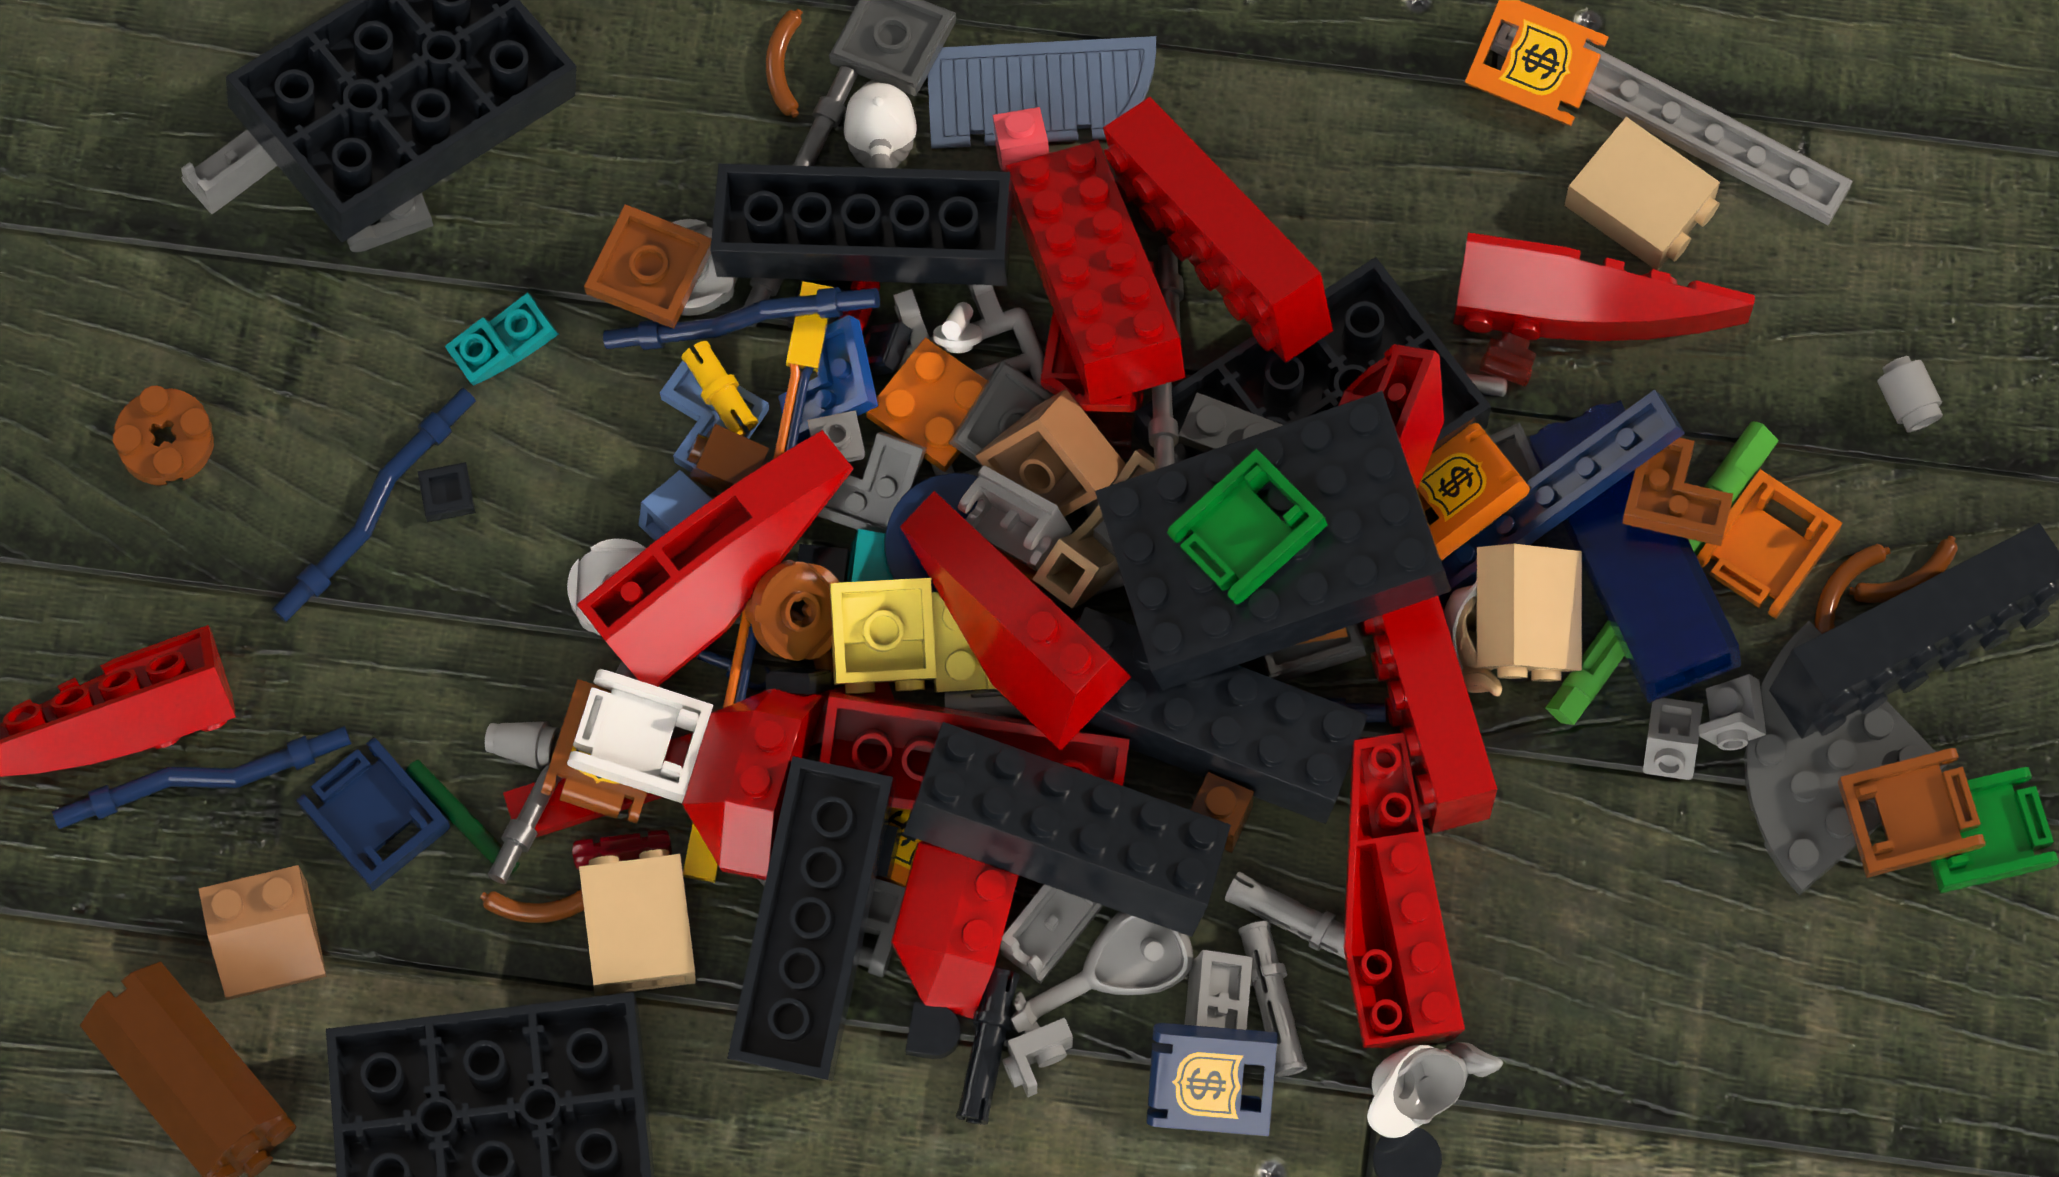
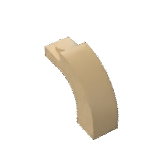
M1142 449L1135 450L1113 484L1155 470V459ZM1099 505L1075 532L1057 541L1032 579L1071 608L1078 607L1089 600L1119 570L1116 557L1094 538V528L1104 520Z

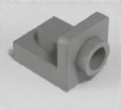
M856 410L808 420L810 437L823 430L848 462L861 460L865 457Z
M1748 674L1706 688L1710 722L1698 726L1699 737L1711 742L1722 750H1737L1747 746L1748 741L1766 735L1759 679Z
M1660 698L1652 702L1643 772L1645 774L1685 780L1693 778L1699 740L1698 726L1701 724L1703 703Z
M1065 1018L1008 1041V1053L1010 1056L1003 1059L1004 1067L1013 1087L1022 1085L1027 1097L1037 1094V1082L1030 1065L1037 1062L1039 1067H1046L1057 1063L1067 1056L1065 1050L1072 1048L1073 1035Z

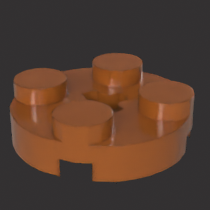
M156 385L145 388L139 396L132 399L123 408L115 424L113 443L130 474L142 482L157 486L167 485L166 481H175L179 478H182L184 481L196 475L205 466L212 454L214 436L209 417L203 405L195 397L178 389H164ZM171 427L175 440L172 443L164 441L160 446L154 445L156 438L153 434L158 429Z
M794 560L783 561L781 564L771 568L760 579L755 587L752 598L748 600L745 607L746 619L752 625V631L759 644L775 657L794 661L811 660L827 653L832 648L830 584L839 583L838 579L821 565ZM803 599L805 604L801 610L805 615L802 621L791 620L790 609L792 604Z

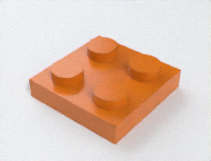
M925 337L877 396L878 407L867 411L866 416L892 436L927 447L924 458L943 472H946L961 453V451L950 445L949 442L987 380Z

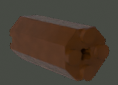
M161 961L131 972L121 980L127 989L116 998L110 991H107L98 998L81 1022L80 1027L201 1177H240L244 1173L248 1177L258 1175L272 1162L273 1157L270 1155V1152L295 1131L296 1125Z

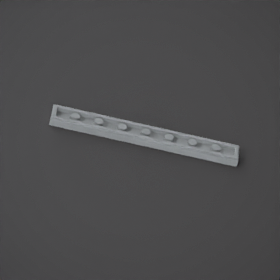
M1504 23L1496 35L1491 50L1506 58L1518 29ZM1585 43V48L1599 53L1601 58L1584 99L1622 119L1628 117L1649 133L1829 226L1850 190L1852 180L1602 50Z

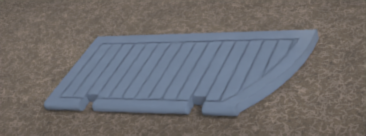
M1156 36L942 47L928 73L931 149L971 147L970 134L985 133V146H996L993 115L1036 107L1041 109L1048 143L1078 141L1077 128H1092V141L1106 140L1103 127L1144 101L1148 93L1156 60Z

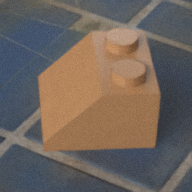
M1067 389L1062 390L1032 408L975 456L982 466H987L1057 505L1064 517L1097 499L1095 491L1110 486L1126 465Z
M299 865L199 888L207 935L227 1000L327 977L308 883Z

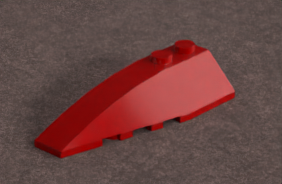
M1468 232L1453 324L1463 325L1465 329L1475 333H1488L1491 330L1510 332L1514 337L1522 340H1537L1540 337L1585 341L1649 340L1698 334L1746 324L1749 322L1755 295L1697 280L1690 282L1685 287L1677 285V280L1671 277L1670 273L1654 269L1643 275L1630 273L1624 270L1625 262L1607 257L1604 259L1603 265L1580 260V250Z
M935 491L900 526L991 684L1059 750H1062L1131 678L1105 650Z
M206 625L112 659L100 665L103 671L102 675L79 685L76 678L68 680L57 686L60 693L41 704L33 703L29 699L12 707V710L4 716L3 722L0 723V777L38 774L80 767L141 752L152 747L158 749L165 748L176 743L182 736L199 730L212 731L218 729L229 719L235 718L233 695L210 626Z
M830 691L820 762L893 777L897 781L892 803L893 808L912 809L929 755L942 722L1123 786L1130 738L1080 730L1062 750H1059L1028 720Z

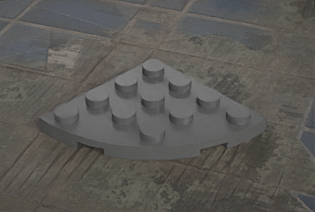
M1810 621L1788 641L1767 672L1760 687L1766 735L1748 741L1744 753L1745 783L1751 811H1754L1758 827L1765 840L1764 846L1782 876L1799 896L1857 846L1838 786L1839 778L1936 752L1887 700L1870 713L1862 714L1860 710H1857L1846 716V722L1827 735L1821 736L1819 731L1804 739L1800 738L1769 689L1792 649L1822 634ZM1948 764L1940 766L1941 772L1946 769ZM1874 799L1859 802L1868 835L1882 825Z

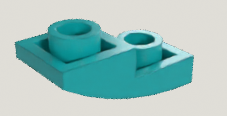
M527 292L491 321L482 317L449 342L445 348L469 382L474 386L518 363L555 338L559 333L536 300Z

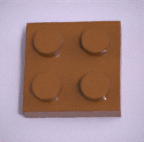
M625 204L584 285L585 293L674 329L711 255L712 238Z

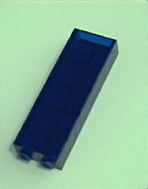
M1621 400L1610 405H1596L1588 409L1583 416L1563 424L1559 422L1551 423L1540 429L1537 434L1530 436L1531 449L1541 471L1623 413L1625 408ZM1633 470L1562 522L1575 550L1582 551V565L1646 701L1650 703L1740 667L1741 660L1736 637L1689 540L1679 536L1623 524L1624 512L1635 470Z

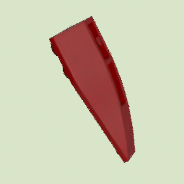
M821 430L777 456L696 510L581 600L577 606L639 681L658 687L729 630L745 609L748 600L752 598L755 587L760 579L771 568L782 562L854 468L825 432Z
M1404 732L1358 739L1353 742L1343 948L1364 1048L1404 1049L1415 1045L1453 1041L1465 1030Z

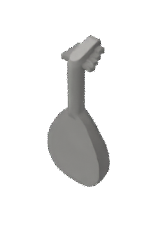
M1119 911L1097 937L1085 959L1082 972L1028 1001L1025 1000L1021 991L1015 993L1016 998L1014 999L1016 1002H1014L1017 1010L1011 1017V1020L1018 1033L1022 1031L1028 1033L1040 1028L1036 1021L1039 1017L1091 989L1113 995H1146L1171 988L1182 981L1192 969L1193 950L1189 936Z

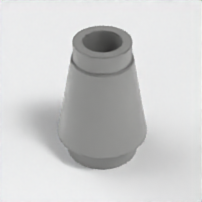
M549 721L490 723L485 734L486 752L495 753L498 756L541 771L551 762L561 729L552 727Z

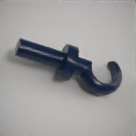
M706 649L699 653L698 660L727 670L725 676L729 678L733 657L730 659ZM764 667L766 674H769V671H771V669L769 667ZM749 679L748 688L755 691L764 690L766 688V681L761 684H754Z

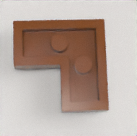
M1679 437L1635 469L1624 512L1623 524L1721 546L1733 494L1685 483L1695 441Z

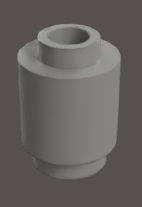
M1904 356L1893 360L1882 368L1884 375L1878 379L1877 383L1897 424H1903L1907 432H1914L1925 428L1943 416L1939 408L1942 401L1922 360L1911 361L1909 356Z

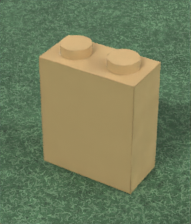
M1625 117L1571 182L1564 206L1649 266L1659 270L1668 258L1675 262L1682 255L1691 241V237L1688 234L1697 223L1703 227L1712 218L1720 204L1715 200L1720 182L1628 117Z
M1522 544L1477 547V667L1497 669V678L1505 679L1528 678V672H1531V681L1541 682L1561 681V672L1582 671V551Z
M656 849L640 853L639 859L619 861L617 856H601L589 860V865L579 866L594 995L601 996L695 984V965L680 854L670 855L668 850Z

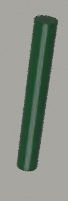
M419 759L413 761L405 770L408 776L493 865L502 845ZM518 861L511 874L519 867L520 863Z

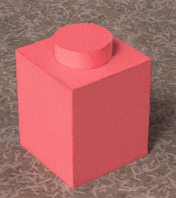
M1040 107L993 115L996 153L1000 171L1007 172L1006 165L1049 153L1048 139Z

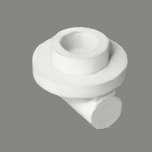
M958 303L944 324L936 327L933 331L934 342L943 346L947 352L965 353L972 350L974 345L982 341V329L970 323L973 309L968 303Z

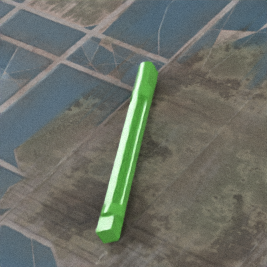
M1755 421L1750 422L1704 487L1732 493V507L1779 440L1764 424ZM1671 535L1668 536L1645 568L1650 578L1685 565ZM1679 537L1692 563L1705 542ZM1680 578L1655 587L1661 603L1664 602ZM1644 592L1622 600L1612 614L1627 646L1632 645L1654 615ZM1609 620L1582 655V671H1571L1545 707L1561 724L1575 725L1625 656Z

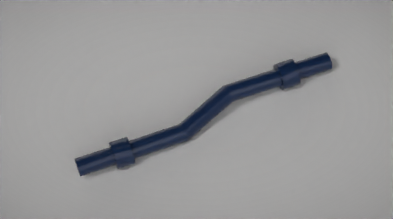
M839 287L819 289L816 295L762 300L716 318L677 322L674 329L649 320L641 321L638 327L604 330L603 342L606 349L641 346L643 350L664 348L665 344L670 342L721 337L767 319L819 314L821 318L842 316L843 311L878 308L880 306V296L877 288L841 292Z
M461 388L437 413L431 412L418 425L420 431L378 472L354 527L316 565L310 563L296 577L299 582L272 608L284 622H287L312 596L318 598L332 584L329 579L372 536L395 482L433 444L439 446L452 433L450 427L476 402L475 398L466 389Z
M342 726L308 740L306 736H302L286 743L287 748L235 768L166 767L111 789L107 784L89 791V797L53 810L52 814L57 827L62 829L96 815L98 819L110 816L118 812L117 807L169 787L238 788L295 766L296 770L316 763L315 758L352 743L346 727Z

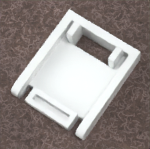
M597 670L594 683L599 687L611 690V693L591 688L573 743L576 749L591 755L572 751L567 765L601 778L682 803L713 704L608 670ZM674 726L693 732L683 767L664 761Z

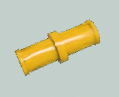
M701 341L694 345L703 359L702 364L696 354H693L691 349L688 348L682 354L681 359L687 364L702 388L701 397L705 404L714 407L728 430L741 436L746 434L736 419L737 415L749 431L753 430L759 423L758 419L752 414L738 392L739 383L734 375L726 373L712 351L709 342Z

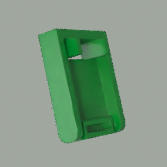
M1256 448L1169 527L1167 534L1175 543H1179L1191 532L1193 533L1180 545L1181 549L1222 591L1229 589L1227 595L1237 605L1247 599L1328 524L1325 517ZM1268 482H1271L1294 505L1283 515L1286 524L1256 495Z
M2029 767L1967 780L1981 825L1976 829L1960 834L1962 838L1983 834L1986 845L1982 848L1950 857L1947 861L1946 858L1930 861L1940 894L2048 869L2059 863L2055 851L2034 855V851L2048 848L2054 843L2037 787L2016 790V792L2013 789V786L2026 783L2032 779Z

